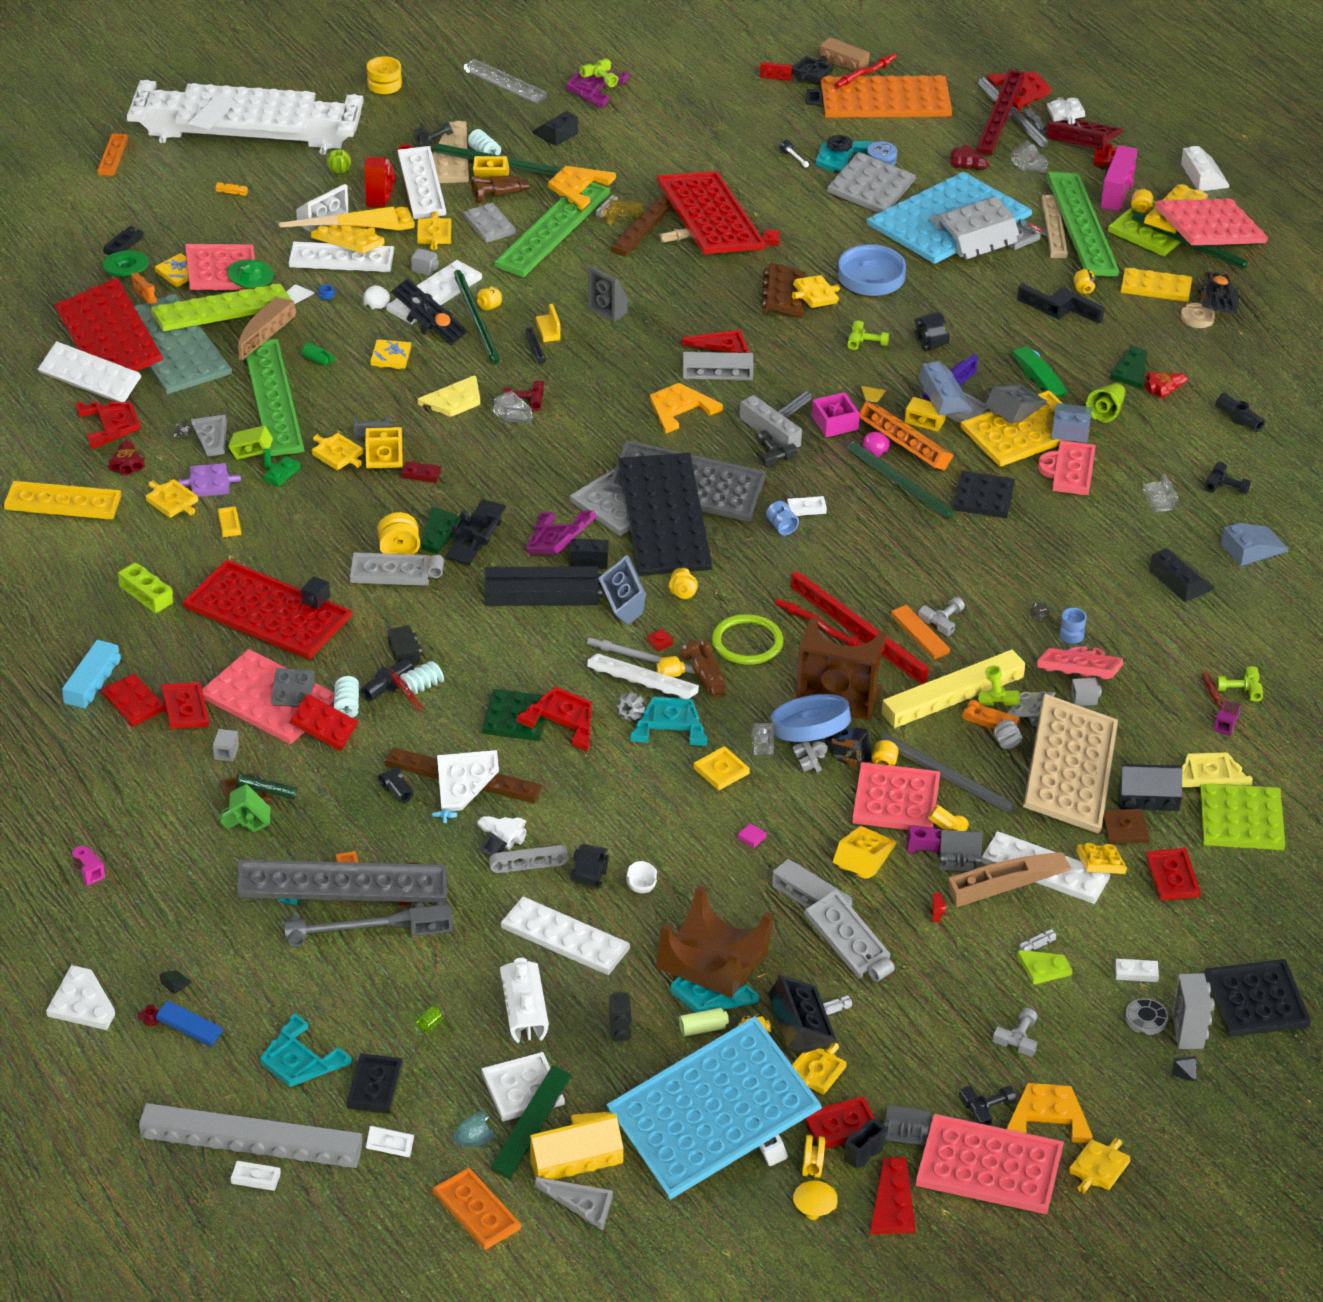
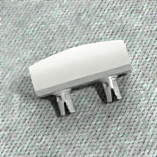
M517 958L514 963H508L500 967L510 1031L514 1040L519 1043L521 1030L526 1029L528 1040H531L530 1027L533 1026L536 1035L542 1041L547 1033L549 1024L538 963L527 961L525 958Z

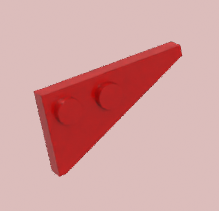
M740 329L682 337L681 340L683 346L729 353H749L748 346Z

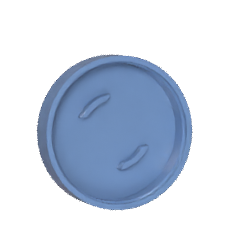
M869 244L850 248L841 255L838 262L839 281L847 289L858 294L869 296L889 294L899 289L905 281L906 262L904 258L895 250L885 246Z
M816 694L796 698L782 704L773 711L771 720L774 734L778 738L786 741L804 742L822 739L842 731L851 722L849 703L845 698L832 694Z

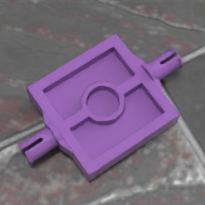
M226 463L190 466L189 479H178V482L184 487L190 486L192 492L198 497L229 494L231 482H241L240 474L229 475Z

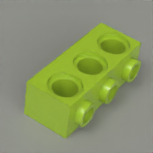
M135 562L118 572L119 587L154 613L173 603L172 588L160 581L157 576L148 572L145 567H141Z

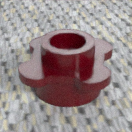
M148 1005L143 1012L138 1013V1018L143 1019V1023L146 1026H155L159 1023L156 1020V1015L160 1010H157L154 1005Z

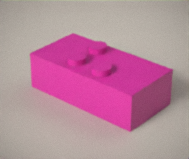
M1118 145L1104 180L1101 208L1121 211L1128 190L1133 187L1138 149Z

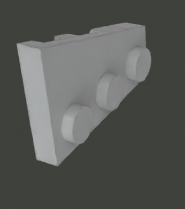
M226 414L191 419L192 426L206 455L218 456L225 454Z

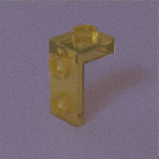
M611 199L609 207L605 208V217L609 225H614L616 215L639 218L643 214L642 202Z

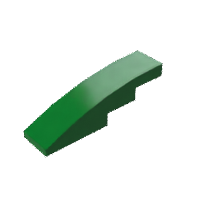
M1024 346L1012 351L1013 356L1028 379H1033L1040 390L1050 391L1057 398L1067 394L1068 391L1060 379L1032 349Z

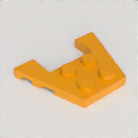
M565 166L548 182V187L560 196L567 197L570 203L577 204V208L583 210L590 203V197L579 193L592 181L609 186L616 179V173Z
M680 383L650 394V402L659 417V422L662 424L665 434L679 429V422L673 416L700 406L710 416L723 410L722 403Z
M1028 1083L1007 1127V1130L1026 1133V1121L1071 1124L1072 1142L1089 1143L1092 1139V1133L1072 1086Z

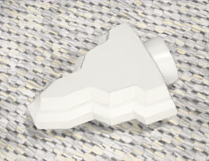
M483 817L478 821V826L487 833L492 832L507 842L506 849L510 850L515 843L522 844L525 839L526 829L524 826L526 820L516 817L511 819L504 817L497 819L494 817Z

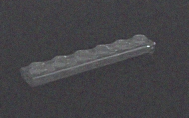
M476 59L464 65V71L532 103L538 104L547 98L546 91Z

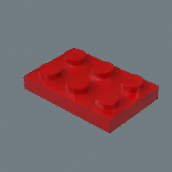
M135 673L101 688L102 696L132 727L166 711L163 702Z
M200 682L161 684V692L170 729L209 727L210 721Z
M307 693L289 723L341 752L359 721Z
M1186 848L1146 851V860L1160 901L1200 897L1201 890Z
M862 1096L822 1107L803 1120L813 1136L816 1146L819 1136L825 1137L826 1149L846 1143L847 1138L851 1134L860 1131L867 1121L875 1119L866 1099Z

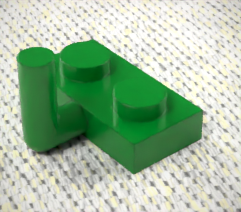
M270 449L263 450L264 466L269 469L263 477L264 481L279 487L301 468L300 462L287 456L277 464L271 463Z

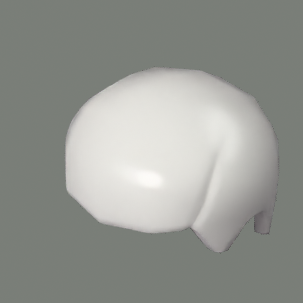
M381 286L368 288L363 297L364 306L368 304L371 309H382L390 302L389 292Z
M644 861L634 862L629 866L626 875L628 887L640 894L649 893L656 885L657 870L650 863Z

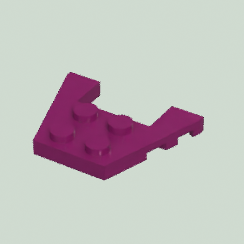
M579 69L566 84L568 91L600 108H604L609 102L608 95L598 93L605 85L603 77L592 75L584 78L580 75ZM629 72L615 74L618 77V84L623 85L629 78Z
M594 510L581 511L572 524L551 525L556 518L553 512H540L538 515L539 523H535L534 528L536 531L535 534H531L526 548L529 555L557 554L597 517Z

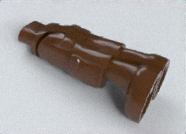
M511 175L504 177L490 176L489 178L475 176L471 178V189L475 193L476 202H482L484 195L488 192H492L493 196H501L522 192L524 189L530 188L527 179L516 178Z
M696 640L682 646L679 650L681 658L684 660L694 659L692 669L701 680L707 692L711 693L713 697H724L726 695L724 676L718 660L712 656L713 647L706 640L700 643Z

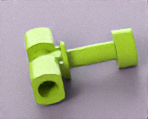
M607 58L597 61L596 65L589 63L580 66V75L584 78L592 75L603 77L605 84L609 87H614L618 82V77L615 74L605 72L611 69V62Z
M859 320L853 322L852 333L848 340L849 349H858L860 342L864 343V340L880 342L881 346H888V332H882V335L865 333L864 322Z
M996 665L987 667L985 670L986 678L992 682L993 688L990 691H980L978 697L979 704L982 706H994L995 702H1004L1005 706H1018L1020 701L1019 691H1005V688L1000 686L999 679L1002 677L1000 667Z
M1247 667L1243 680H1226V676H1217V691H1226V688H1243L1244 691H1249L1250 700H1262L1263 689L1261 683H1259L1257 667Z

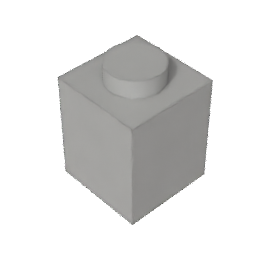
M418 248L411 257L412 271L430 276L437 270L439 265L437 253Z
M1096 678L1072 680L1071 696L1075 705L1088 706L1098 704V697H1101L1102 691L1101 686L1097 684Z
M218 729L213 744L214 760L234 762L239 747L238 731Z

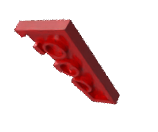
M906 1157L884 1158L870 1235L915 1233L916 1227Z

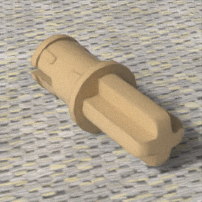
M687 228L674 229L672 232L660 235L662 243L675 240L679 242L682 239L693 238Z

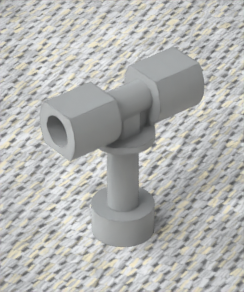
M954 597L948 602L949 607L944 611L937 610L935 612L925 605L919 610L918 617L927 624L934 623L937 625L938 631L946 636H950L955 630V623L948 620V616L952 613L957 614L965 608V604L961 598Z
M1024 1008L1019 1015L1020 1024L1018 1028L1009 1031L998 1026L994 1032L992 1042L1007 1047L1008 1044L1019 1048V1053L1033 1057L1038 1042L1027 1038L1025 1031L1028 1026L1035 1024L1038 1018L1037 1013L1030 1008Z

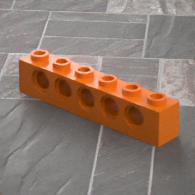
M868 401L863 405L859 418L933 467L946 470L954 456L952 453L879 405Z

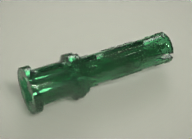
M240 770L235 780V788L247 784L254 792L263 791L293 800L297 793V787L261 779L259 775L244 774Z

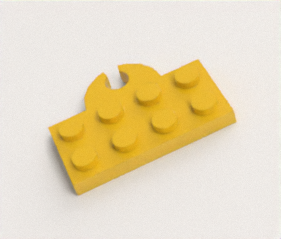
M324 225L311 231V238L362 254L384 244V238L375 234L374 227L367 229L366 226Z

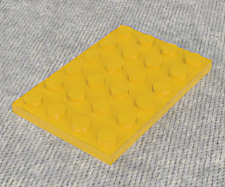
M1050 391L1037 394L1047 400L1046 405L1022 422L1008 423L1004 420V417L990 411L961 421L960 427L1001 467L1060 445L1061 439L1052 438L1056 405L1062 402Z

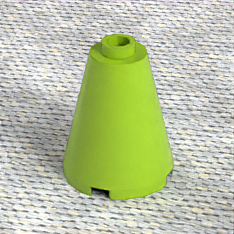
M1113 383L1092 391L1087 397L1086 402L1087 407H1092L1091 417L1103 423L1114 420L1120 412L1125 396V388L1119 383Z

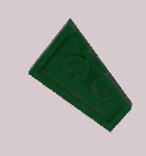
M1130 346L1111 372L1110 379L1142 389L1147 351L1139 347Z
M431 506L421 541V549L438 554L452 538V526L454 523L458 524V528L462 524L460 516Z

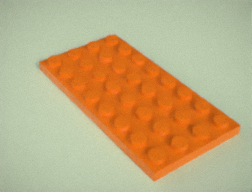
M826 76L820 81L825 118L952 117L946 76H858L850 84L843 85L838 89L835 88L834 84L841 80L843 76Z

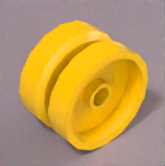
M381 56L371 59L367 63V86L369 90L378 94H391L401 88V63L397 59Z
M399 512L389 514L380 520L377 530L379 546L383 554L414 555L418 552L420 537L418 524L414 517Z

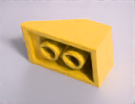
M860 826L839 841L833 863L837 864L842 870H850L857 873V876L861 878H871L877 873L897 841Z

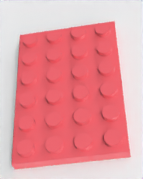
M1229 198L1157 201L1155 204L1156 209L1190 245L1266 243L1268 239L1263 230L1235 204L1234 200Z
M250 649L202 689L204 700L290 745L304 733V731L289 723L298 707L271 705L276 668L285 667ZM315 683V687L312 689V696L333 707L334 692Z
M934 1114L917 1175L916 1186L1048 1214L1064 1142Z

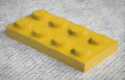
M1125 268L1121 293L1188 302L1192 277Z

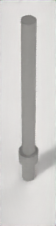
M589 637L587 645L601 648L602 651H612L652 663H659L660 658H662L612 644V641L605 639L601 641ZM684 663L685 672L695 674L692 665Z

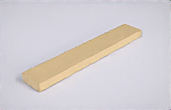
M1042 195L1041 202L1048 234L1050 258H1067L1068 252L1061 212L1054 195Z

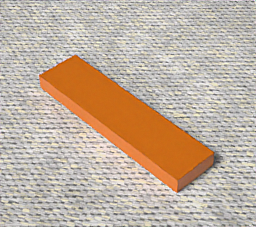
M111 134L97 170L98 175H115L128 141V134Z
M908 605L891 611V617L933 660L950 653V648Z

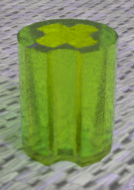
M433 1005L417 1019V1024L422 1031L430 1033L445 1019V1015L442 1013L441 1008Z

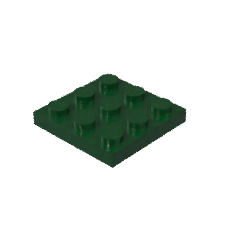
M493 689L482 726V734L540 741L546 720L545 717L540 716L533 728L517 722L520 713L526 712L528 707L538 703L544 695Z

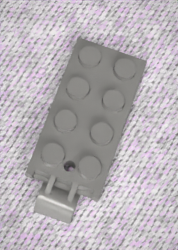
M354 552L350 583L429 586L428 577L439 578L442 576L444 558L440 555H432L430 557V555Z
M837 889L805 910L804 914L858 979L862 978L863 973L867 971L873 981L879 982L895 970L890 960L889 951Z

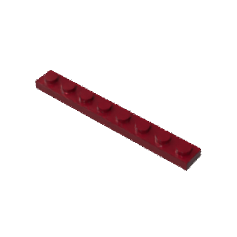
M1008 70L978 143L977 153L993 155L1024 79V71Z

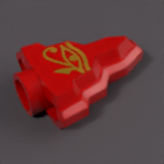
M1149 372L1146 374L1147 381L1145 386L1149 394L1154 393L1156 397L1161 399L1175 391V388L1185 384L1188 378L1183 373Z

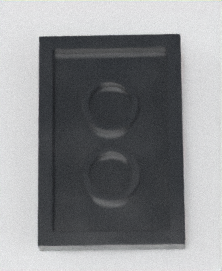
M360 1053L347 1099V1108L390 1113L403 1065V1058Z

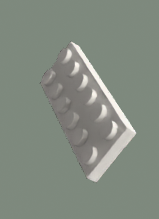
M430 146L398 150L413 219L431 217L433 211L434 215L435 211L438 212V216L446 215V208Z
M293 242L289 267L391 272L394 246H379L362 254L330 243Z
M456 260L418 284L417 287L425 294L432 295V299L441 306L461 293L454 278L455 270H461L469 287L482 279V273ZM398 298L386 305L388 312L410 323L406 319L411 310ZM418 298L412 299L413 302L420 303ZM414 318L410 324H413L417 320Z
M57 341L38 368L39 372L114 402H125L141 378L139 372Z
M997 832L982 856V863L991 865L1006 860L1056 852ZM1065 856L1071 871L1036 882L1095 904L1110 878V873L1086 872L1081 861Z
M522 897L501 922L502 929L608 976L630 949V943L526 897Z

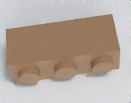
M831 37L820 45L819 59L824 55V57H827V62L852 72L869 66L870 52Z

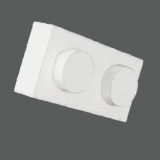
M824 496L787 500V505L796 516L826 514L827 507Z
M1116 959V980L1158 982V961Z
M370 1126L366 1148L410 1157L414 1134Z
M237 1161L231 1176V1184L275 1191L281 1171L278 1167Z

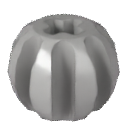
M633 692L629 694L624 693L619 697L620 701H617L616 707L619 708L617 713L620 717L624 716V720L632 721L642 716L641 713L645 711V706L642 705L644 701L642 697L638 698L637 693Z
M1012 720L1002 721L994 729V735L1003 749L1015 748L1022 740V735Z

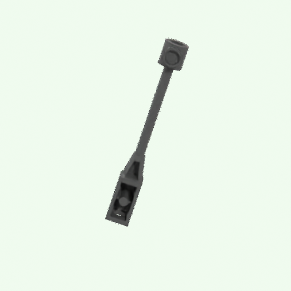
M434 902L433 906L415 903L412 908L389 915L388 917L306 925L305 919H300L298 916H291L288 918V921H284L286 942L293 947L303 945L305 940H307V933L383 925L411 928L412 936L453 932L451 904Z

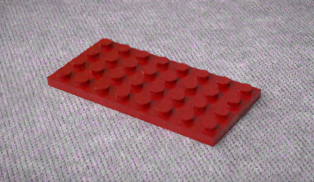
M718 171L657 175L656 181L703 254L710 255L713 253L765 249L766 243Z
M118 278L109 280L54 304L78 350L133 371H139L163 360L162 354Z
M228 559L183 601V607L308 660L352 617V610L328 600L318 610L302 604L301 589Z

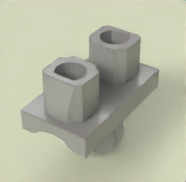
M804 741L792 747L798 759L808 754V756L799 760L804 772L815 768L816 772L822 770L816 757H825L828 749L824 742L814 741L811 747L808 741Z

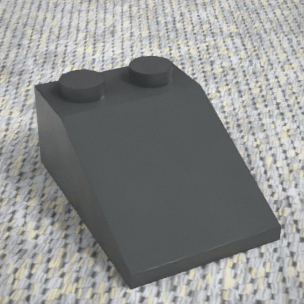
M589 266L588 309L615 322L627 313L628 299L617 278Z
M1016 384L993 387L985 406L990 408L992 413L1001 415L1006 422L1013 424L1014 422H1022L1046 405L1047 400L1023 385Z

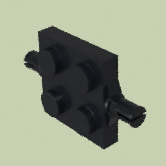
M824 55L820 59L805 56L792 67L791 74L797 76L798 82L807 79L812 83H819L823 77H826L833 71V65L825 63L827 57H824Z

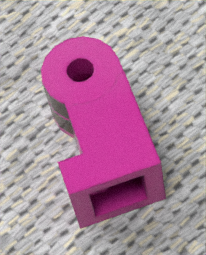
M79 846L72 851L74 867L82 871L83 881L87 886L105 878L104 864L88 847Z

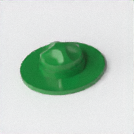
M133 250L113 253L103 261V269L107 273L120 277H131V274L140 273L149 265V259L144 253Z
M253 259L236 261L228 268V278L234 284L244 288L264 287L271 283L274 277L273 270L269 265Z

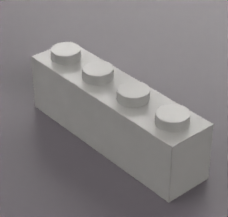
M683 352V379L753 380V353Z
M755 395L740 402V419L758 432L768 431L772 436V442L781 447L791 443L797 448L801 446L802 429Z
M790 859L782 863L772 874V886L806 908H809L837 889ZM838 890V892L852 907V898L848 894Z

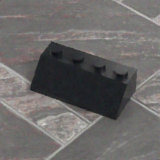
M780 975L768 995L787 1047L793 1051L807 1053L835 1043L837 1039L817 987Z

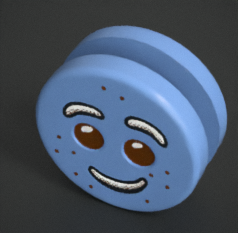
M874 142L868 146L867 156L894 166L897 161V148L889 142Z

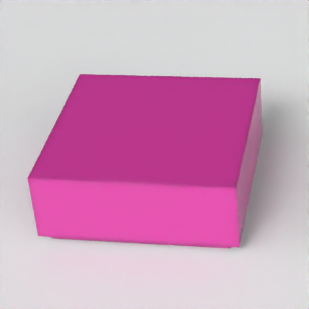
M751 823L738 834V840L752 848H755L766 838V832Z

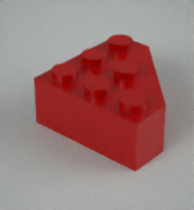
M367 156L364 165L366 207L385 208L387 202L391 200V193H393L394 183H396L397 176L394 173V167L387 158Z

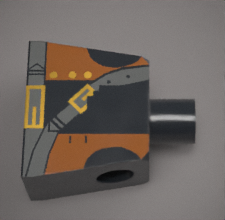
M846 727L834 735L825 737L824 743L826 746L833 748L834 758L837 761L860 769L861 762L869 763L871 760L868 729Z

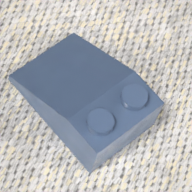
M1057 403L1052 438L1087 443L1092 407Z
M1237 523L1223 529L1221 545L1240 566L1288 551L1285 544L1267 526Z

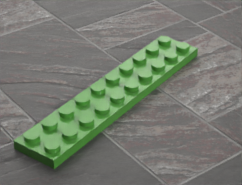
M1048 172L1046 178L1083 269L1091 270L1096 276L1118 277V266L1079 173Z
M591 182L579 193L590 197V203L583 210L577 208V204L570 203L568 198L563 196L495 261V267L524 278L610 194V188Z
M278 339L266 340L246 357L261 426L265 425L273 438L269 448L271 456L304 452V446Z

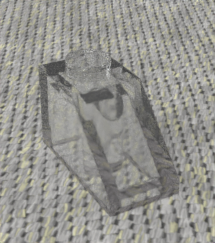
M513 391L494 398V413L504 421L532 423V408Z
M775 723L752 724L754 755L773 754Z

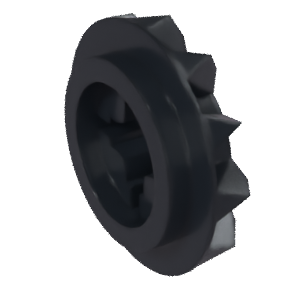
M834 135L827 140V147L831 151L835 150L836 153L848 152L849 149H852L853 141L847 136Z

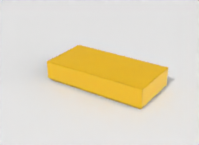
M236 507L218 509L223 537L241 535Z

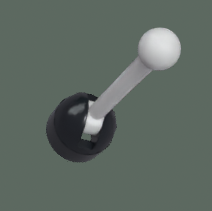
M786 139L781 142L779 149L783 153H791L802 163L803 167L807 168L809 166L807 161H804L793 151V144Z

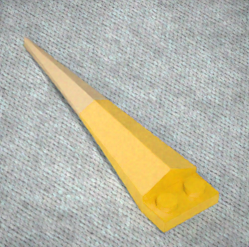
M385 207L279 223V227L352 225L392 230L415 228L414 220L408 207H398L396 209L394 207Z

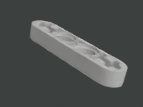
M558 845L495 853L489 858V864L493 872L503 873L564 865L568 862L569 855L565 846ZM538 856H544L543 859L535 860ZM519 858L524 859L521 862H514L516 859Z

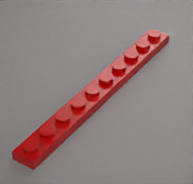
M798 571L791 573V588L864 643L872 641L880 631ZM886 637L882 656L921 685L926 683L928 667L901 648L897 643Z

